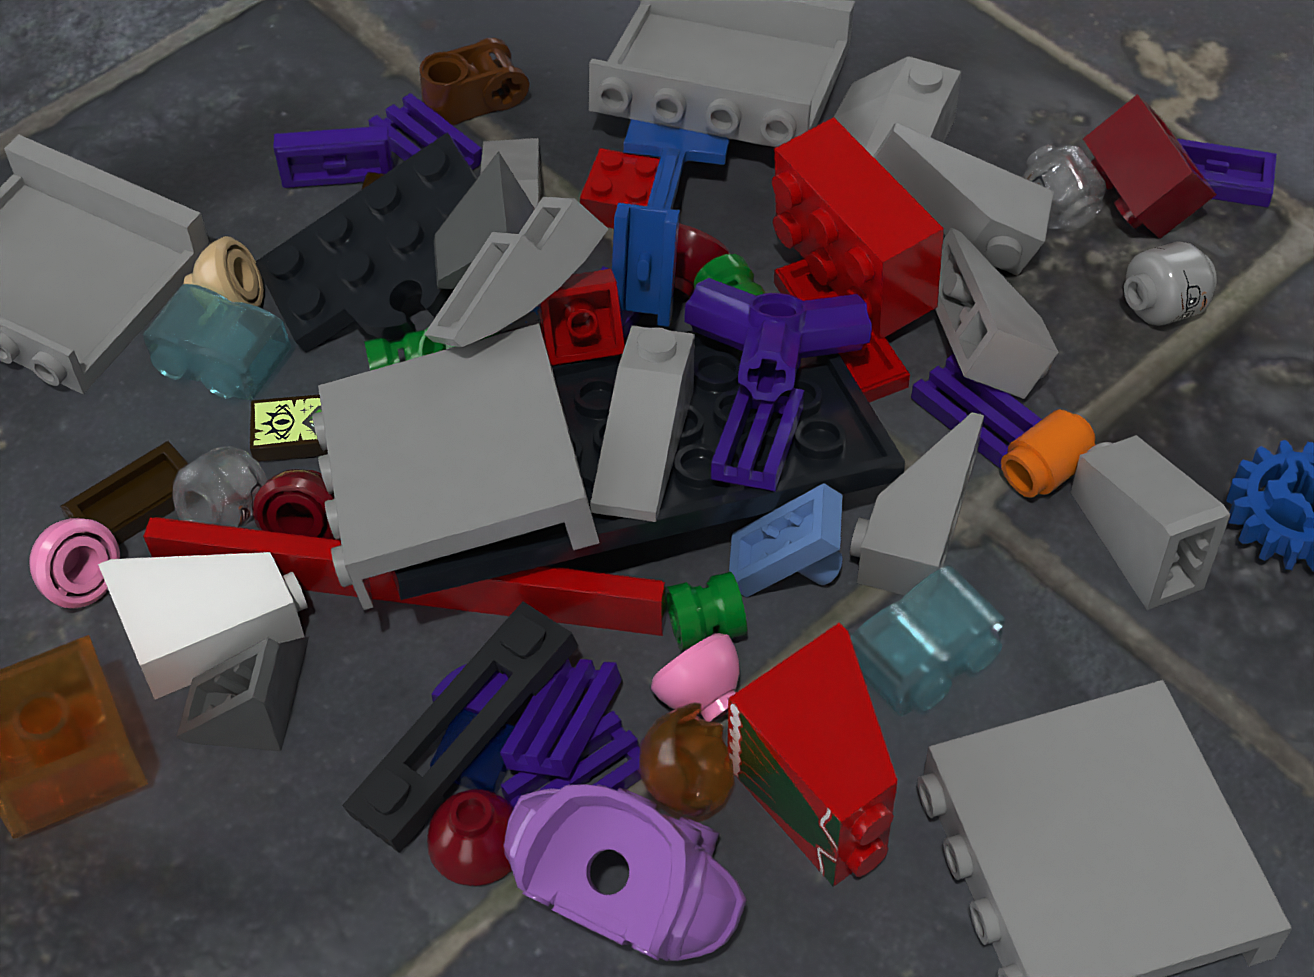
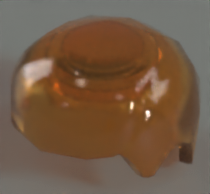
M697 702L679 707L656 719L640 742L638 771L645 787L658 802L685 817H699L713 812L724 804L734 785L733 761L727 753L728 748L722 738L724 727L720 723L708 722L699 718L697 714L701 712V703Z

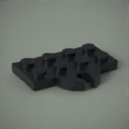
M448 132L256 261V266L294 341L306 353L355 320L368 334L384 338L385 340L403 338L406 333L416 331L415 324L404 312H401L404 302L409 297L422 293L420 303L435 318L454 289L437 288L434 237L477 180V177Z

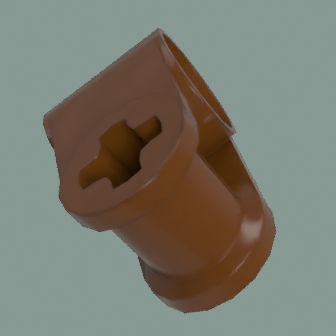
M485 38L475 44L447 52L431 54L421 62L419 68L422 102L451 125H458L471 118L495 111L508 110L517 106L527 95L530 84L526 74L512 64V55L507 44L498 38ZM490 53H493L495 55V60L491 58V56L489 55ZM501 89L503 95H500L497 90Z

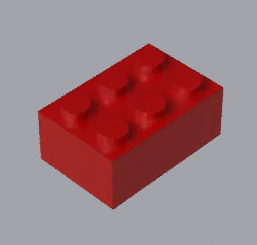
M834 117L774 148L775 176L772 178L776 201V216L773 218L774 230L780 241L787 248L794 247L807 261L812 275L821 285L825 286L828 284L838 296L858 294L867 303V312L872 323V332L879 340L938 307L944 228Z

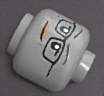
M1177 241L1152 248L1135 255L1128 265L1124 284L1125 299L1135 313L1148 324L1164 326L1201 314L1211 303L1216 287V271L1209 257L1191 243Z

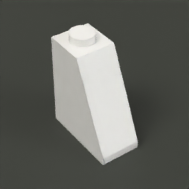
M271 552L110 559L98 564L155 700L191 685L193 678L266 638L283 643L304 637L297 612L308 608L305 597L293 572L281 575Z

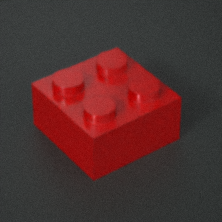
M600 148L579 198L580 204L607 228L614 229V216L618 203L647 206L660 159Z
M612 269L573 274L558 290L539 304L543 339L551 365L623 354L625 346L617 281Z

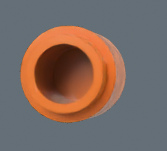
M1055 410L1009 444L1008 453L1001 459L1003 474L1009 484L1025 497L1032 498L1037 494H1049L1075 474L1079 456L1087 453L1090 448L1095 446V433L1091 425L1082 416L1072 414L1066 410Z

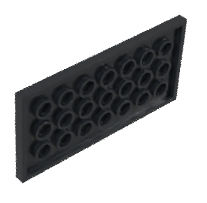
M693 330L687 331L685 333L695 334L693 395L656 522L592 513L599 543L573 550L565 522L394 570L391 573L400 600L772 512L823 483L842 495L892 483L904 473L905 460L839 353L801 358V365L797 369L793 388L804 390V404L776 490L771 491L712 480L711 462L740 387L738 373L743 351L696 333ZM622 354L551 365L590 509L617 370ZM791 390L783 392L780 396L789 397ZM758 409L750 410L731 462V467H737ZM773 412L753 471H764L783 414Z

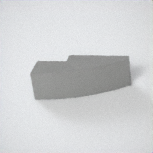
M543 197L519 234L491 233L424 335L436 343L465 347L498 332L528 314L558 290L585 262L606 234L608 228L575 198Z

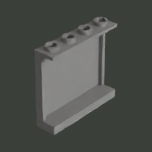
M641 0V4L608 61L591 59L589 62V111L778 147L817 126L850 49L855 1Z
M18 134L4 148L14 174L0 187V361L7 364L14 361L33 370L40 379L50 385L58 386L62 384L84 394L184 284V278L193 273L194 265L199 255L210 245L200 212Z
M539 323L481 339L465 347L456 346L318 385L322 411L312 414V419L322 450H328V454L319 456L318 461L325 487L328 493H334L335 499L325 501V510L334 538L336 540L341 538V545L331 548L333 564L341 586L345 587L353 584L364 610L374 607L369 581L370 577L563 522H565L573 550L599 543Z
M1164 680L928 747L924 775L919 776L917 779L920 799L927 815L930 818L938 816L947 836L943 840V847L949 869L956 880L963 878L966 880L974 899L970 903V912L976 933L984 945L993 944L1002 965L998 969V977H1166L1241 953L1248 966H1252L1276 958L1292 927Z

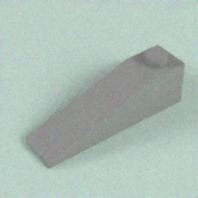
M905 57L853 82L834 118L872 156H874L895 122L944 143L955 121L961 71L917 58Z

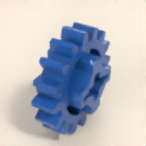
M1283 440L1280 441L1275 455L1263 446H1260L1256 449L1252 462L1243 459L1239 463L1235 478L1232 479L1226 501L1232 504L1228 522L1230 524L1244 525L1238 539L1242 544L1254 541L1262 544L1259 554L1260 559L1265 561L1272 557L1274 553L1283 556L1284 567L1287 570L1293 569L1297 559H1306L1308 566L1314 572V443L1307 442L1302 452H1294L1289 442ZM1264 485H1266L1264 491H1259Z

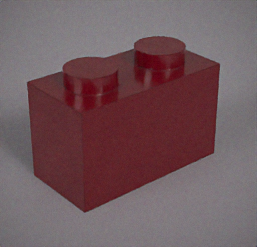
M1138 94L1083 138V141L1095 157L1091 161L1095 167L1093 172L1096 174L1098 171L1096 177L1105 181V187L1108 190L1115 186L1121 197L1114 204L1134 229L1144 224L1161 239L1217 195L1162 117Z

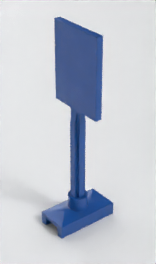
M631 119L624 141L623 152L660 157L647 206L618 203L614 216L612 272L617 281L621 319L624 310L657 314V325L669 327L673 313L680 210H673V205L683 166L686 161L725 165L730 138Z

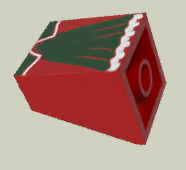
M840 622L728 698L727 767L833 887L852 873L856 877L866 875L887 855L898 784L849 632Z

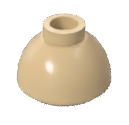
M224 236L208 245L196 260L193 273L184 278V290L190 303L196 308L206 306L212 312L222 316L241 318L254 315L258 312L263 299L262 277L254 257L242 243L229 236Z

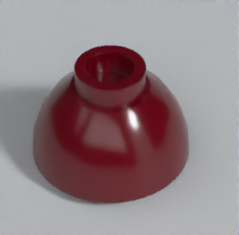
M680 223L674 296L689 299L694 290L695 277L701 268L714 258L730 253L727 247L713 236Z
M303 469L286 470L270 478L257 492L253 502V516L259 530L335 540L325 510V501L335 499L334 493H328L321 473Z
M481 789L462 791L445 800L435 812L427 833L429 857L438 872L455 883L468 886L486 885L507 875L512 869L505 856L504 842L508 820L514 807L500 795Z

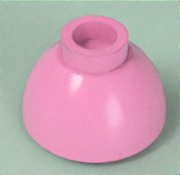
M70 518L50 525L36 539L30 554V573L37 589L48 600L64 608H81L96 602L106 594L108 587L98 564L110 559H120V551L114 535L103 524L84 518Z
M721 633L713 634L677 656L653 677L651 684L653 693L672 709L687 714H701L707 724H711L727 714L728 698L736 693L734 690L736 689L740 674L739 658L730 636Z

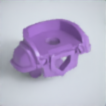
M588 784L565 785L561 789L539 790L520 796L509 817L504 842L505 856L510 863L517 887L523 891L522 894L548 907L552 904L554 905L552 911L621 945L632 944V948L656 960L660 958L665 961L669 959L671 961H681L714 952L729 940L738 927L747 901L737 880L712 857L720 834L719 832L683 816L678 820L661 814L655 810L657 807L655 802L629 790L618 788L616 791L600 784L597 786ZM611 849L619 852L626 859L629 866V878L622 890L615 894L607 895L597 890L590 878V867L592 861L599 853Z

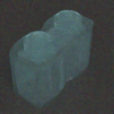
M182 284L142 335L150 353V360L159 372L172 379L184 377L189 380L202 381L208 390L222 398H231L233 396L240 399L253 400L291 349L283 320L274 314L251 304L231 302L210 289L193 284Z
M947 565L922 580L901 601L889 605L871 617L850 638L864 679L901 717L918 706L923 711H926L938 704L951 689L952 681L950 679L964 673L968 669L973 673H977L986 668L1002 649L1000 640L1005 618L951 565Z

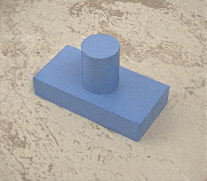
M823 483L733 532L729 572H732L735 576L741 595L747 598L796 572L819 585L830 583L838 575L842 566V554L839 552L842 494Z

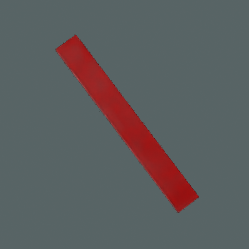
M158 517L149 519L143 536L151 557L271 552L281 575L293 572L301 590L358 597L353 584L345 587L341 586L335 571L331 548L340 546L341 540ZM542 566L400 600L391 572L369 578L372 599L501 616H510L524 601L556 623L663 636L666 621L665 582L661 580Z

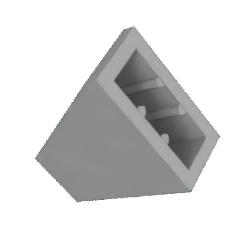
M1137 435L1115 443H1099L1090 448L1087 453L1080 455L1071 494L1145 609L1150 610L1203 590L1230 517V513L1224 504Z

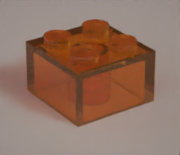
M89 635L0 669V818L13 839L148 784L109 677Z

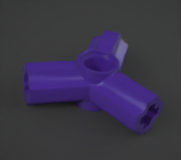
M707 278L696 284L691 298L685 305L684 322L690 324L694 332L743 351L739 366L738 383L746 386L751 392L753 399L776 402L780 394L793 389L796 372L801 365V358L861 350L864 344L870 343L872 323L867 312V303L858 294L802 301L795 296L782 293H765L756 296Z

